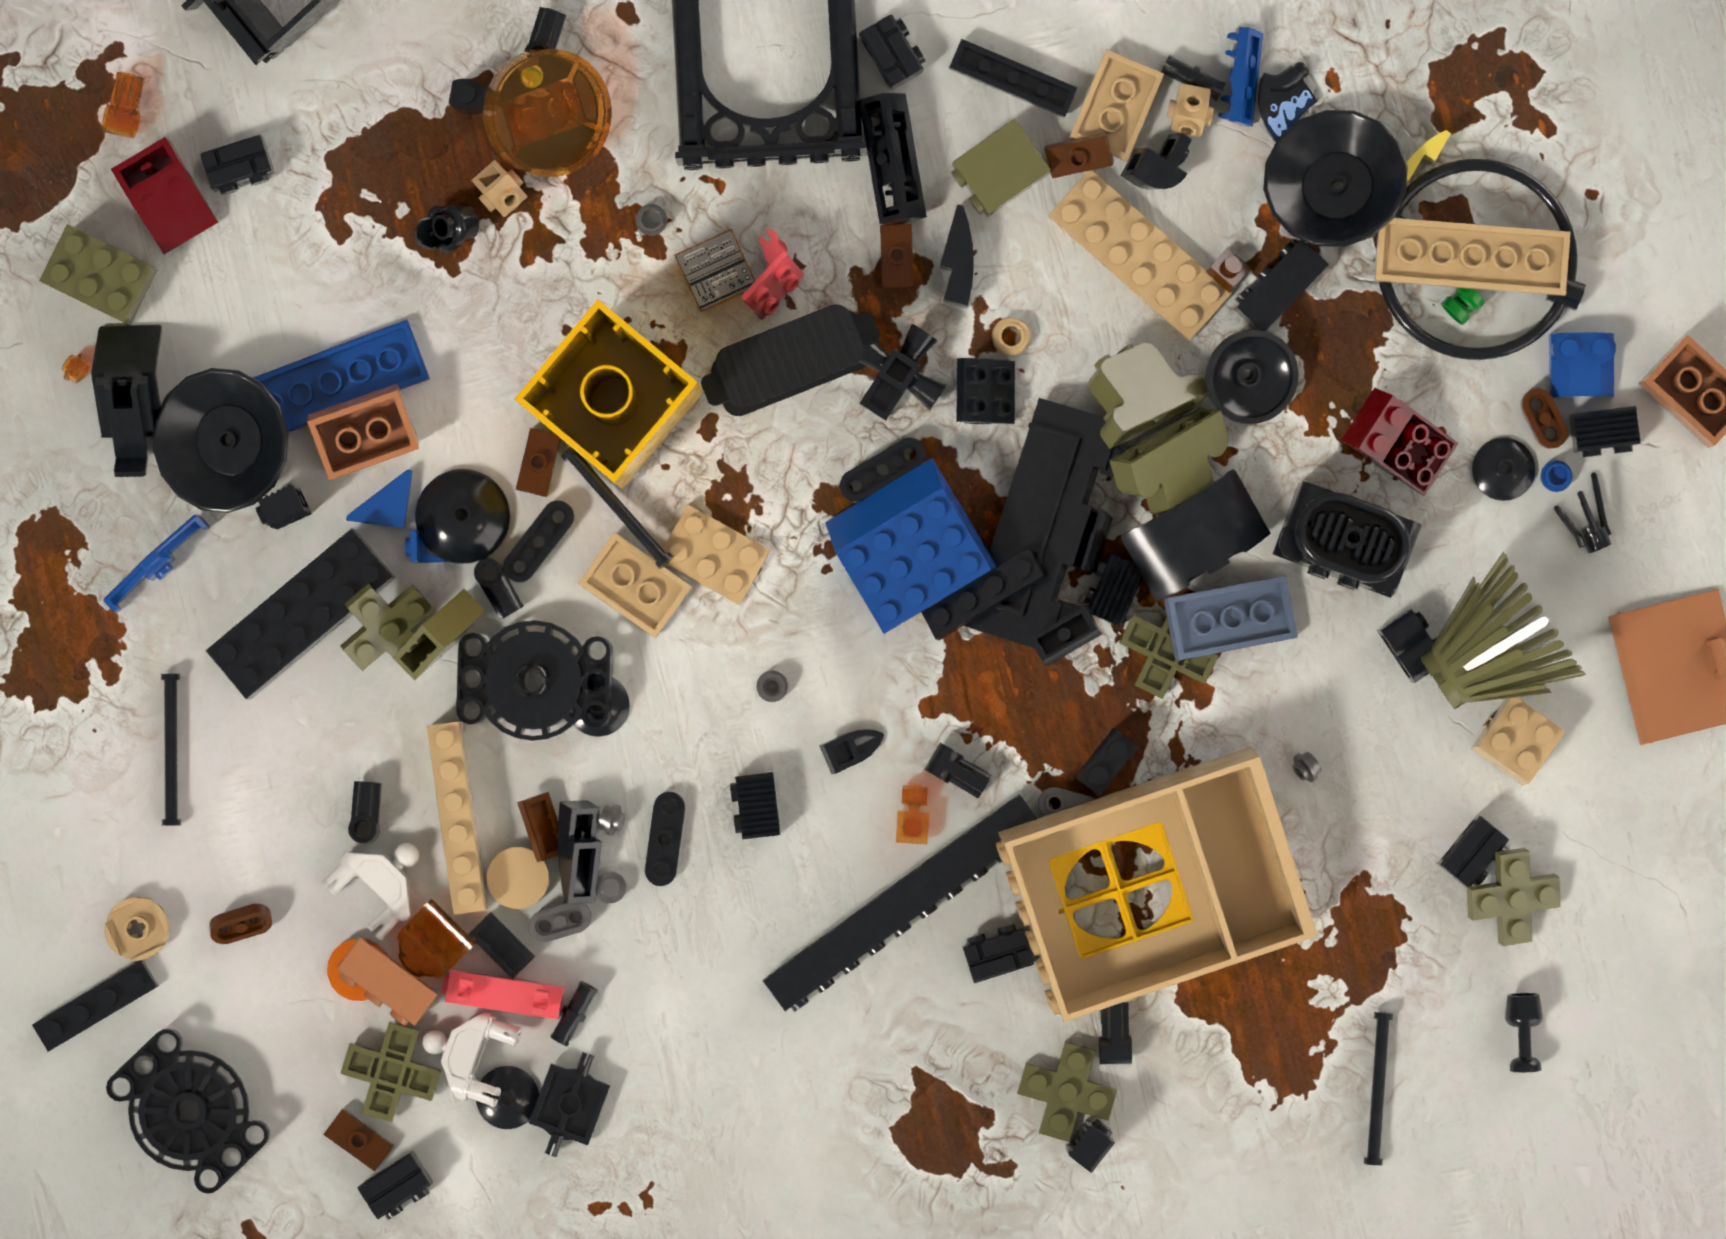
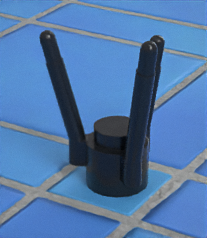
M1595 472L1591 473V480L1599 516L1598 522L1594 520L1583 491H1578L1577 495L1589 525L1581 529L1582 535L1559 506L1554 507V511L1575 537L1579 548L1585 546L1588 553L1596 552L1612 544L1609 538L1611 531L1607 524L1600 485Z

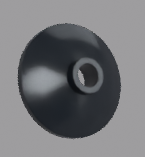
M1497 438L1485 443L1477 451L1472 464V475L1476 486L1486 496L1499 501L1513 500L1523 495L1530 488L1535 477V462L1529 449L1521 442L1511 438ZM1502 463L1510 465L1511 471L1508 475L1501 473L1500 465Z
M601 674L591 675L589 678L590 688L596 692L602 690L605 686L604 677ZM615 678L612 679L611 719L607 725L602 728H591L586 726L580 718L574 726L582 733L595 737L610 735L617 731L626 721L630 708L629 697L624 686ZM591 706L588 710L589 720L593 723H599L604 718V710L594 711ZM574 710V711L572 712V716H573V717H574L575 714L577 713L576 710Z
M501 1066L488 1072L480 1082L501 1088V1094L499 1097L487 1093V1096L498 1099L494 1108L476 1101L481 1116L490 1125L500 1129H515L526 1124L531 1118L539 1097L538 1087L534 1079L526 1071L514 1066ZM503 1093L511 1094L513 1098L512 1103H502L501 1095Z

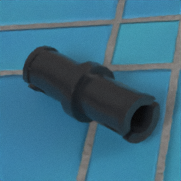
M1171 55L1168 56L1166 63L1177 68V70H1173L1165 65L1161 70L1164 75L1183 84L1211 89L1210 86H1213L1223 91L1226 85L1225 82L1201 72L1202 68L1198 66L1193 68L1173 58ZM1211 89L1210 97L1218 101L1221 94Z
M583 981L579 982V986L569 1004L564 1005L561 1010L563 1015L550 1036L553 1040L564 1046L569 1045V1041L579 1023L584 1022L587 1017L585 1012L594 995L598 992L595 987Z

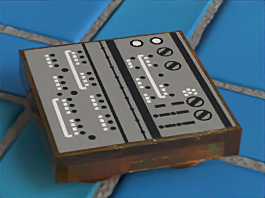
M732 229L674 255L700 313L744 294L755 282Z

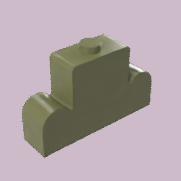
M1199 407L1109 460L1118 490L1125 494L1146 497L1150 513L1161 515L1208 487L1214 482L1208 456H1221L1228 444V435L1222 412L1220 410Z

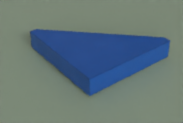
M406 470L349 513L346 516V521L405 529L413 471Z

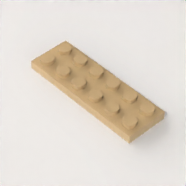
M1093 170L1087 171L1048 215L1054 223L1188 341L1196 335L1232 294L1209 276L1203 267Z
M1393 218L1378 232L1374 281L1565 296L1571 232Z

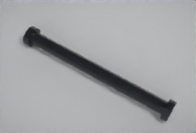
M568 447L561 455L563 460H569L657 561L655 565L659 569L666 566L674 556L662 549L584 458L574 449Z
M161 674V680H164L165 819H162V826L181 825V819H178L177 680H180V674Z
M1374 1012V1018L1377 1019L1368 1151L1363 1163L1367 1165H1383V1159L1380 1158L1389 1020H1393V1013Z

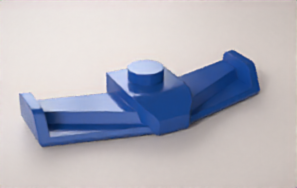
M193 515L151 551L103 599L104 603L115 613L120 612L122 609L118 604L145 578L151 581L158 578L161 581L174 569L171 564L176 560L172 553L200 528L207 531L210 525L201 516Z

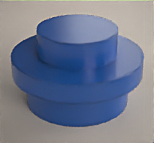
M1559 460L1547 463L1542 468L1540 474L1543 486L1552 492H1560L1567 489L1573 477L1571 468L1565 462Z

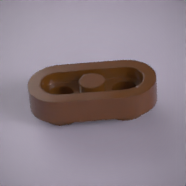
M1539 388L1525 393L1521 399V411L1536 441L1547 449H1554L1563 445L1568 437V428L1550 393ZM1533 399L1541 402L1542 406L1539 411L1532 409L1531 402ZM1548 427L1553 428L1556 432L1553 439H1549L1545 435V430Z
M251 904L224 912L210 920V937L216 943L230 944L260 935L271 928L272 917L270 909L263 904Z

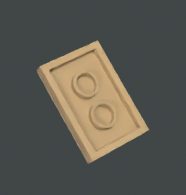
M1106 49L1069 138L1074 140L1107 133L1112 156L1128 162L1164 73Z
M688 504L663 547L666 553L670 552L674 556L667 564L669 567L738 605H741L771 551Z
M615 532L578 583L654 638H657L692 588V586L665 567L659 569L655 565V560Z

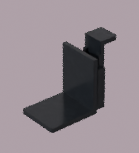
M186 0L181 6L185 11L195 10L205 3L252 62L258 65L261 61L268 63L271 59H275L284 51L285 47L291 46L340 0H312L284 27L281 26L261 0Z
M161 325L101 326L98 329L91 377L101 437L113 439L116 458L114 465L115 477L146 476L149 459L146 437L153 436L154 419L161 407L156 376L162 337Z

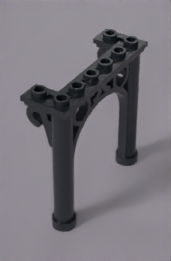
M672 0L679 146L678 152H675V158L678 166L683 165L684 170L703 169V164H715L717 169L733 168L734 162H747V167L766 166V161L778 160V165L797 164V159L810 158V163L817 164L829 162V157H841L842 162L860 161V156L866 155V141L863 142L859 106L860 85L855 0H828L831 69L827 83L821 93L809 105L795 113L778 118L744 116L730 110L714 97L703 76L699 0ZM833 88L835 90L836 118L831 112L820 107L827 100ZM702 94L707 102L717 111L716 114L707 120L705 125L703 123ZM812 113H816L829 121L830 129L823 136L812 137L804 133L802 123ZM726 117L737 125L738 135L731 141H717L711 136V128L716 122ZM797 122L795 126L797 135L805 143L777 144L780 135L785 131L791 130L790 124ZM743 125L750 126V132L760 135L765 145L738 146L745 135ZM765 128H774L770 135ZM837 133V141H829ZM704 140H707L714 148H705Z

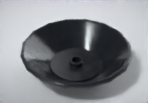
M1325 110L1299 119L1277 139L1265 162L1263 191L1272 216L1290 235L1315 246L1346 247L1373 237L1393 220L1406 195L1408 165L1399 141L1380 121L1357 111ZM1335 182L1343 183L1340 189L1332 188Z
M210 368L186 376L165 396L154 419L152 449L160 475L177 497L202 511L231 513L255 505L260 497L262 498L275 487L287 462L289 432L280 404L263 383L239 370ZM228 434L232 437L231 445H227L225 442V437Z

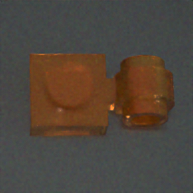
M909 783V786L903 785L902 804L908 805L909 811L898 810L897 843L926 845L928 843L930 812H919L921 806H927L928 787H922V783Z

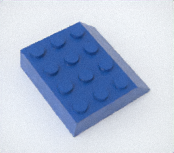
M933 458L825 522L835 553L883 634L997 567Z

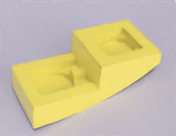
M1445 130L1424 143L1406 161L1408 165L1407 182H1409L1421 159L1430 164L1437 159L1451 135L1450 132Z

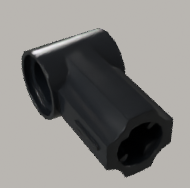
M539 8L529 43L524 50V58L531 56L532 52L537 49H543L549 55L555 54L566 19L565 14L549 8Z
M485 558L476 564L474 577L480 584L500 620L524 607L499 561L493 558ZM485 563H491L497 568V576L493 581H485L480 576V568Z
M940 742L924 770L944 782H951L974 797L979 798L992 775L975 764L973 765L963 759V755Z
M354 781L351 821L348 826V833L355 842L371 844L379 837L382 783ZM362 821H368L372 826V832L367 838L361 839L356 831L357 826Z
M1122 1002L1101 1010V1036H1099L1100 1065L1132 1064V1038L1129 1036L1128 1002Z

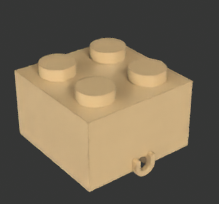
M1518 697L1506 698L1493 717L1490 716L1483 724L1485 729L1471 750L1523 786L1532 781L1565 731Z

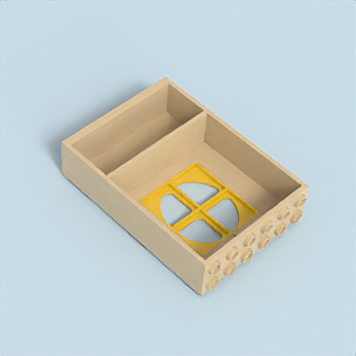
M1251 747L998 832L1001 841L995 844L1004 866L1009 865L1011 871L1005 872L1014 896L1019 895L1020 901L1015 902L1020 919L1023 921L1024 926L1029 925L1030 930L1025 932L1027 941L1034 956L1039 955L1040 960L1035 961L1037 971L1044 986L1049 984L1050 989L1045 990L1048 1004L1054 1015L1060 1014L1063 1022L1318 936L1261 758ZM1116 841H1133L1144 844L1162 856L1164 866L1159 870L1129 880H1123L1120 877L1111 846ZM1090 850H1099L1109 877V885L1106 888L1074 899L1067 898L1065 895V884L1070 871L1078 860ZM1163 880L1170 881L1172 884V894L1165 911L1148 928L1138 929L1128 902V894L1131 891ZM1115 899L1126 933L1120 938H1106L1091 934L1075 923L1073 913L1078 909L1104 900Z

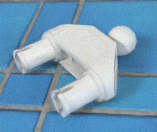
M409 842L401 843L397 846L393 860L384 854L345 852L341 856V864L322 881V884L327 889L338 880L329 890L334 896H337L355 876L357 878L360 877L386 902V908L367 926L369 931L373 933L383 924V927L374 935L380 941L384 939L383 937L399 921L404 922L411 917L409 878L401 869L403 867H412L419 860V850L414 844Z
M484 1012L452 1030L448 1040L442 1031L434 1029L424 1035L422 1043L426 1052L436 1055L442 1051L444 1052L441 1064L449 1086L457 1099L467 1101L470 1098L494 1108L498 1099L487 1096V1093L500 1097L501 1088L477 1081L475 1074L487 1040L492 1038L516 1047L520 1040L508 1036V1033L521 1037L522 1028L497 1020L493 1013Z

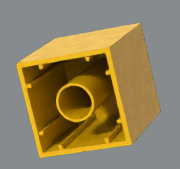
M597 299L514 400L623 490L699 399L703 391L695 379Z

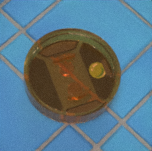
M534 49L516 55L506 62L495 74L485 97L484 122L492 146L510 166L531 175L558 177L580 170L591 162L602 149L611 126V100L602 77L585 59L565 50Z

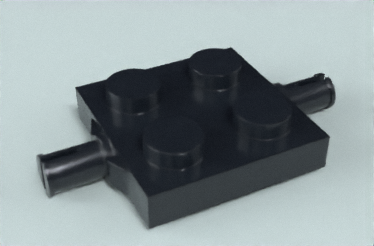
M582 1051L576 1069H567L551 1063L529 1124L540 1127L551 1135L544 1153L550 1155L555 1144L551 1155L553 1157H557L563 1140H574L589 1145L611 1086L594 1079L588 1074L595 1056L589 1054L584 1065L587 1052Z

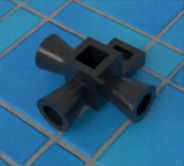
M911 324L900 352L893 349L891 354H889L878 343L865 347L863 357L859 363L876 369L879 372L859 404L886 421L908 389L930 411L947 384L919 374L918 371L921 366L917 362L937 340L921 328Z

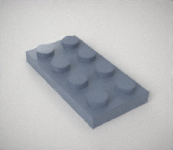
M1286 576L1164 598L1175 661L1298 638Z

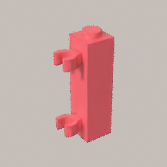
M452 969L449 976H443L441 994L446 995L445 1002L558 1020L561 1014L565 986Z

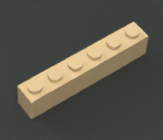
M462 722L427 726L453 915L485 911L488 909Z

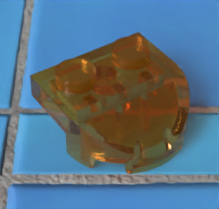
M433 899L429 900L400 930L397 936L400 950L398 954L399 960L410 973L417 977L429 976L439 978L445 975L476 944Z

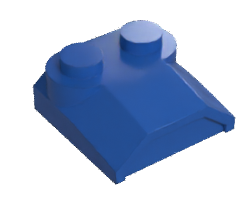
M1584 332L1549 335L1550 395L1552 398L1581 396L1614 397V355L1616 352L1614 333Z

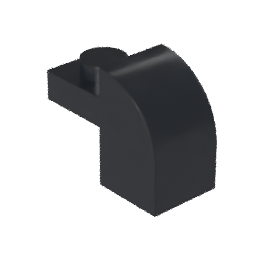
M1183 133L1169 134L1159 154L1148 147L1135 148L1120 176L1135 186L1146 190L1168 189L1178 185L1188 174L1178 166L1186 160L1189 154L1188 147L1192 139Z

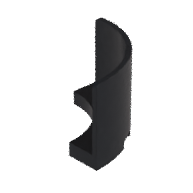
M1232 469L1208 487L1174 508L1125 532L1121 536V540L1155 600L1159 601L1190 586V582L1193 579L1206 573V571L1210 575L1230 563L1228 560L1230 557L1243 551H1249L1271 533L1237 472Z

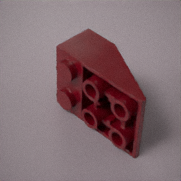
M166 137L111 168L127 198L164 255L219 223L172 142Z
M1377 388L1373 389L1340 440L1359 455L1423 496L1426 495L1458 445L1455 440L1397 397Z

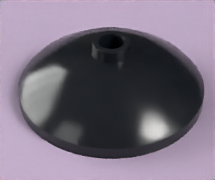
M1259 329L1242 330L1224 339L1210 356L1205 374L1207 393L1216 409L1220 410L1229 419L1243 424L1262 423L1279 415L1291 402L1298 385V365L1291 348L1278 336ZM1245 368H1249L1250 375L1247 378H1242V371Z
M456 469L437 476L424 488L416 505L415 522L421 540L434 555L451 563L469 564L487 558L500 547L509 529L510 509L504 492L490 477L474 470ZM460 509L468 512L467 518L463 521L456 518V512Z

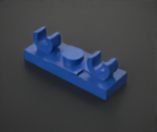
M1239 27V34L1235 32L1227 34V38L1238 42L1236 49L1226 50L1225 52L1226 55L1234 58V67L1230 72L1232 96L1223 95L1220 97V101L1230 103L1231 107L1227 113H1219L1218 117L1240 126L1253 127L1263 33L1250 27Z

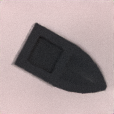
M870 729L856 730L844 733L819 745L831 774L839 773L870 757L880 745L884 734Z

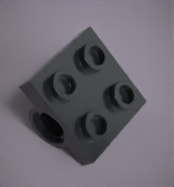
M957 358L956 422H964L965 424H1015V361Z

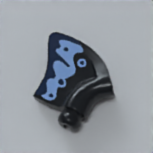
M1297 62L1295 66H1290L1277 75L1264 72L1260 79L1258 87L1259 112L1267 132L1275 143L1284 132L1299 120L1307 109L1318 102L1304 82L1303 78L1309 75V69L1303 62Z

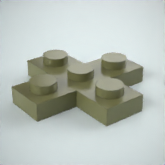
M368 583L345 603L346 607L361 622L363 627L342 643L340 647L361 671H364L386 651L394 657L414 635L412 629L435 609L413 584L390 604H387Z
M1132 615L1119 644L1147 657L1134 686L1161 699L1164 698L1176 671L1205 684L1218 658V655L1210 654L1175 661L1167 617L1160 628Z
M1526 848L1495 852L1496 883L1467 887L1468 918L1474 921L1497 917L1498 943L1502 946L1532 942V911L1561 907L1560 877L1556 874L1530 877V851Z
M390 1021L380 1051L349 1043L340 1074L370 1083L362 1114L393 1122L401 1093L429 1101L433 1100L441 1070L411 1061L421 1030Z
M1065 1041L1056 1071L1029 1063L1025 1064L1017 1094L1047 1103L1039 1134L1070 1142L1078 1112L1109 1121L1117 1089L1087 1081L1096 1050Z

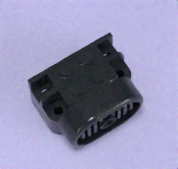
M1302 481L1297 485L1272 555L1307 567V574L1324 580L1325 578L1328 579L1329 576L1338 579L1337 585L1347 589L1358 590L1359 587L1391 598L1394 589L1400 583L1404 570L1407 568L1422 525L1396 515L1386 508L1351 495L1337 493ZM1348 535L1353 537L1352 543L1348 541Z

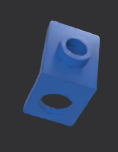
M410 530V537L405 538L406 556H411V562H448L431 555L421 540L419 531Z

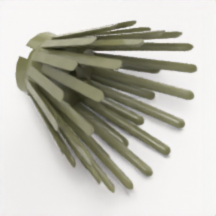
M1504 551L1481 584L1479 582L1476 583L1473 576L1431 650L1420 657L1426 669L1438 684L1439 689L1454 709L1465 703L1552 693L1545 685L1546 683L1586 675L1581 670L1582 667L1577 665V661L1574 659L1550 664L1570 657L1572 651L1568 649L1539 658L1564 647V642L1561 640H1556L1527 652L1557 637L1559 634L1557 629H1550L1518 645L1520 641L1548 625L1549 620L1546 617H1541L1516 632L1543 612L1542 606L1537 605L1507 627H1501L1532 600L1531 593L1523 595L1527 591L1528 586L1526 583H1522L1493 610L1494 605L1518 579V573L1514 572V565L1509 566L1499 578L1509 562Z

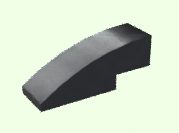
M957 204L940 263L941 269L951 271L943 302L967 308L973 282V242L964 206Z
M588 800L560 801L558 859L564 902L567 904L595 902L602 841L596 838L599 807Z

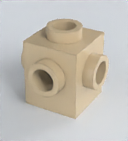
M1180 83L1176 100L1170 99L1167 111V118L1172 119L1171 132L1183 133L1188 137L1202 136L1204 125H1211L1214 108L1208 107L1211 89Z
M496 160L492 161L471 180L482 192L479 200L490 212L496 208L503 217L515 210L528 197L520 188L524 183L512 169L506 172Z

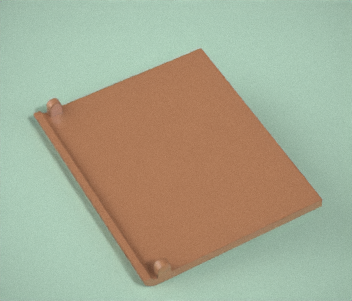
M1719 589L1628 612H1618L1615 615L1608 616L1640 745L1726 724V617Z

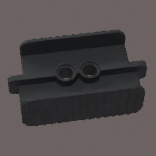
M830 305L722 348L712 364L711 374L702 378L701 386L710 405L718 406L723 404L729 414L744 416L866 367V365L859 363L863 357L864 348L877 343L880 334L871 314L863 313L857 316L842 305Z

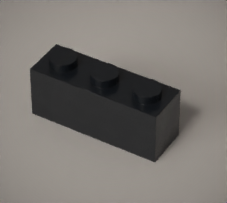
M1300 239L1295 244L1291 240L1278 253L1282 257L1281 261L1275 267L1269 263L1257 276L1261 282L1253 290L1247 286L1235 299L1239 305L1234 310L1254 329L1266 331L1329 265L1305 241Z

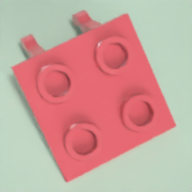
M771 229L766 230V233L771 237L770 241H766L761 236L759 237L768 268L740 297L761 320L777 310L782 298L788 292H792L798 287L804 275L787 254L786 244L779 240L777 233Z

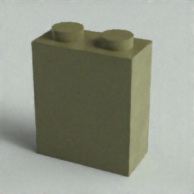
M1014 119L954 160L952 166L955 170L951 174L961 188L965 185L973 195L969 200L979 214L984 211L987 217H989L1048 176L1051 169L1019 123Z
M463 589L428 619L395 654L393 659L416 680L448 652L486 611Z

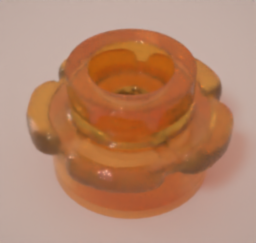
M78 354L77 357L70 355L62 366L65 380H71L77 384L85 377L90 368V362L84 359V354Z

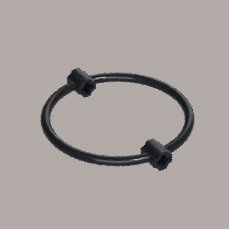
M1464 159L1435 167L1412 181L1406 188V195L1394 218L1407 219L1400 215L1408 203L1428 185L1449 175L1461 172L1484 171L1514 179L1528 187L1546 204L1553 214L1560 231L1571 232L1566 295H1547L1545 300L1553 302V305L1542 320L1525 334L1504 344L1477 348L1454 345L1432 336L1418 326L1406 313L1395 294L1392 283L1379 282L1383 298L1397 322L1421 344L1436 352L1465 360L1495 359L1518 352L1537 341L1555 324L1565 308L1577 310L1586 285L1575 281L1578 261L1576 239L1570 220L1555 195L1537 178L1513 165L1489 159Z

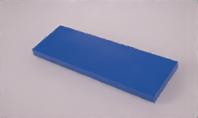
M408 320L253 377L255 380L263 383L280 404L288 432L307 426L308 415L397 383L400 390L430 379Z

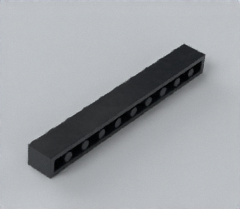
M1018 794L765 977L763 982L785 1012L790 1008L796 1012L809 1002L806 996L817 989L819 993H822L835 983L832 977L841 971L847 975L861 964L858 961L861 956L867 952L870 956L879 952L886 946L884 940L893 933L896 938L904 934L912 927L909 923L918 915L924 919L938 909L935 905L937 901L944 896L948 901L963 891L961 884L969 878L975 882L989 872L986 866L995 859L999 864L1003 862L1000 859L995 844L1001 841L998 832L1036 820L1037 817L1022 796Z

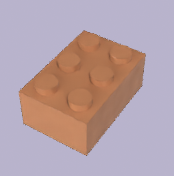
M1685 335L1673 345L1638 384L1709 448L1715 446L1726 434V369L1689 335Z
M398 383L309 414L307 418L308 426L329 481L419 449V440Z
M362 936L357 938L337 965V969L341 971L338 976L342 981L352 988H355L357 984L366 990L364 995L368 1000L378 1007L383 1003L392 1009L390 1016L404 1026L408 1022L415 1026L438 995L434 989Z

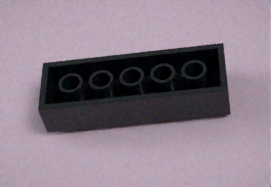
M351 528L205 651L244 698L252 699L352 615L345 605L349 599L368 583L379 593L396 577L357 530Z

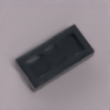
M492 912L468 934L512 979L536 957Z

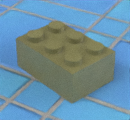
M67 224L39 281L130 326L158 269Z

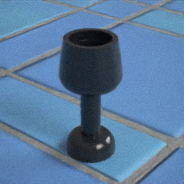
M1537 993L1508 994L1505 1020L1510 1026L1518 1027L1519 1057L1511 1061L1510 1071L1520 1073L1541 1071L1540 1061L1532 1057L1531 1027L1539 1025L1543 1020L1540 996Z

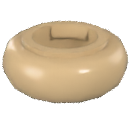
M1004 318L995 325L992 331L994 347L998 352L1006 356L1021 354L1030 343L1031 334L1029 327L1018 318ZM1010 327L1018 329L1021 335V340L1018 344L1008 346L1004 343L1002 333L1005 329Z

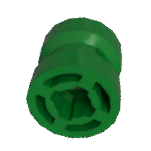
M1456 288V293L1453 296L1446 297L1440 304L1457 323L1464 325L1470 319V313L1473 310H1479L1485 304V301L1475 289Z

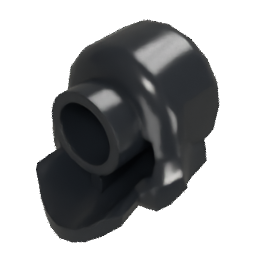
M465 202L443 207L434 205L428 211L427 217L420 219L416 225L414 240L425 249L435 250L439 248L443 253H453L464 242L477 236L480 224L478 214L470 204Z

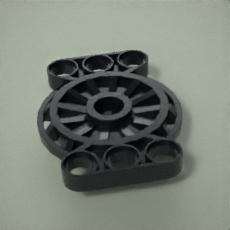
M537 620L518 622L505 627L494 635L489 642L481 634H466L461 638L458 645L457 716L460 721L469 725L479 724L487 717L500 731L514 738L530 741L550 739L563 734L574 726L580 718L588 727L602 728L610 721L612 712L613 646L608 639L600 636L587 639L582 646L579 640L566 629L553 623ZM526 626H544L545 631L544 633L528 632ZM515 629L519 631V634L510 637L505 642L500 639L510 631ZM553 629L562 633L570 641L566 643L561 638L554 636ZM472 638H477L482 645L481 652L477 656H470L466 651V643ZM597 641L602 642L606 647V654L600 660L592 658L589 651L590 646ZM494 644L498 647L495 652L492 649ZM575 646L579 650L577 654L573 650ZM531 669H536L541 674V677L545 678V684H541L540 688L535 692H530L524 684L525 675ZM470 670H476L481 676L480 684L475 688H470L465 683V675ZM594 673H600L605 679V686L597 692L593 691L589 686V678ZM470 701L476 702L480 707L478 717L473 720L468 719L464 714V706ZM593 705H599L604 710V718L599 723H593L588 718V710ZM492 707H493V708L495 709V711H496L493 715H492V713L490 712V710L492 709ZM574 710H576L577 713H576L575 716L573 717V716H572V712H573ZM503 718L508 723L515 725V732L503 726L498 720ZM564 720L568 722L560 729L550 733V727ZM525 729H541L542 735L530 736L524 735L523 732Z
M171 1028L162 1029L109 1078L106 1085L107 1094L114 1101L122 1102L129 1100L128 1114L131 1130L135 1140L148 1156L157 1163L171 1169L182 1171L196 1170L194 1183L197 1189L206 1194L214 1193L267 1144L270 1138V1129L261 1120L248 1121L250 1113L248 1094L243 1081L230 1065L221 1058L207 1052L196 1050L181 1051L183 1040L180 1033ZM163 1034H171L176 1039V1047L173 1051L166 1052L160 1048L159 1039ZM140 1056H148L153 1061V1069L150 1073L143 1074L137 1070L136 1061ZM180 1056H186L185 1062H179ZM194 1056L207 1058L214 1061L212 1066H209L205 1063L195 1062ZM221 1066L226 1071H228L232 1078L235 1080V1082L230 1083L228 1079L221 1072L218 1071V1068ZM117 1078H125L129 1082L130 1091L127 1095L120 1096L114 1092L113 1083ZM237 1087L242 1095L243 1108H238L237 1096L234 1091ZM140 1098L139 1106H135V1099ZM191 1099L198 1104L200 1114L196 1121L181 1120L179 1118L181 1115L179 1111L181 1100ZM135 1113L139 1116V1124L142 1129L140 1134L135 1123ZM238 1115H243V1121L237 1123ZM259 1126L263 1130L264 1138L260 1143H251L247 1139L246 1133L249 1127ZM146 1138L151 1146L159 1151L158 1155L149 1149L143 1139ZM236 1148L240 1152L241 1160L239 1164L232 1166L224 1161L223 1155L226 1149ZM168 1156L172 1159L183 1160L184 1165L174 1164L165 1160L164 1157ZM191 1160H198L197 1165H191ZM213 1170L217 1174L218 1182L216 1186L209 1188L202 1184L200 1177L203 1171Z

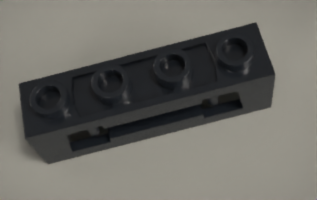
M881 93L860 99L859 106L879 224H904L927 218L906 93ZM871 117L880 119V124L875 126L874 130L882 132V135L874 136ZM889 185L891 190H886L885 196H893L894 206L886 208L883 187Z

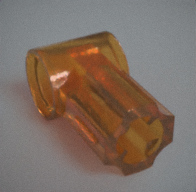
M117 72L110 105L108 104L104 111L102 132L135 138L140 120L138 108L145 80L143 77Z

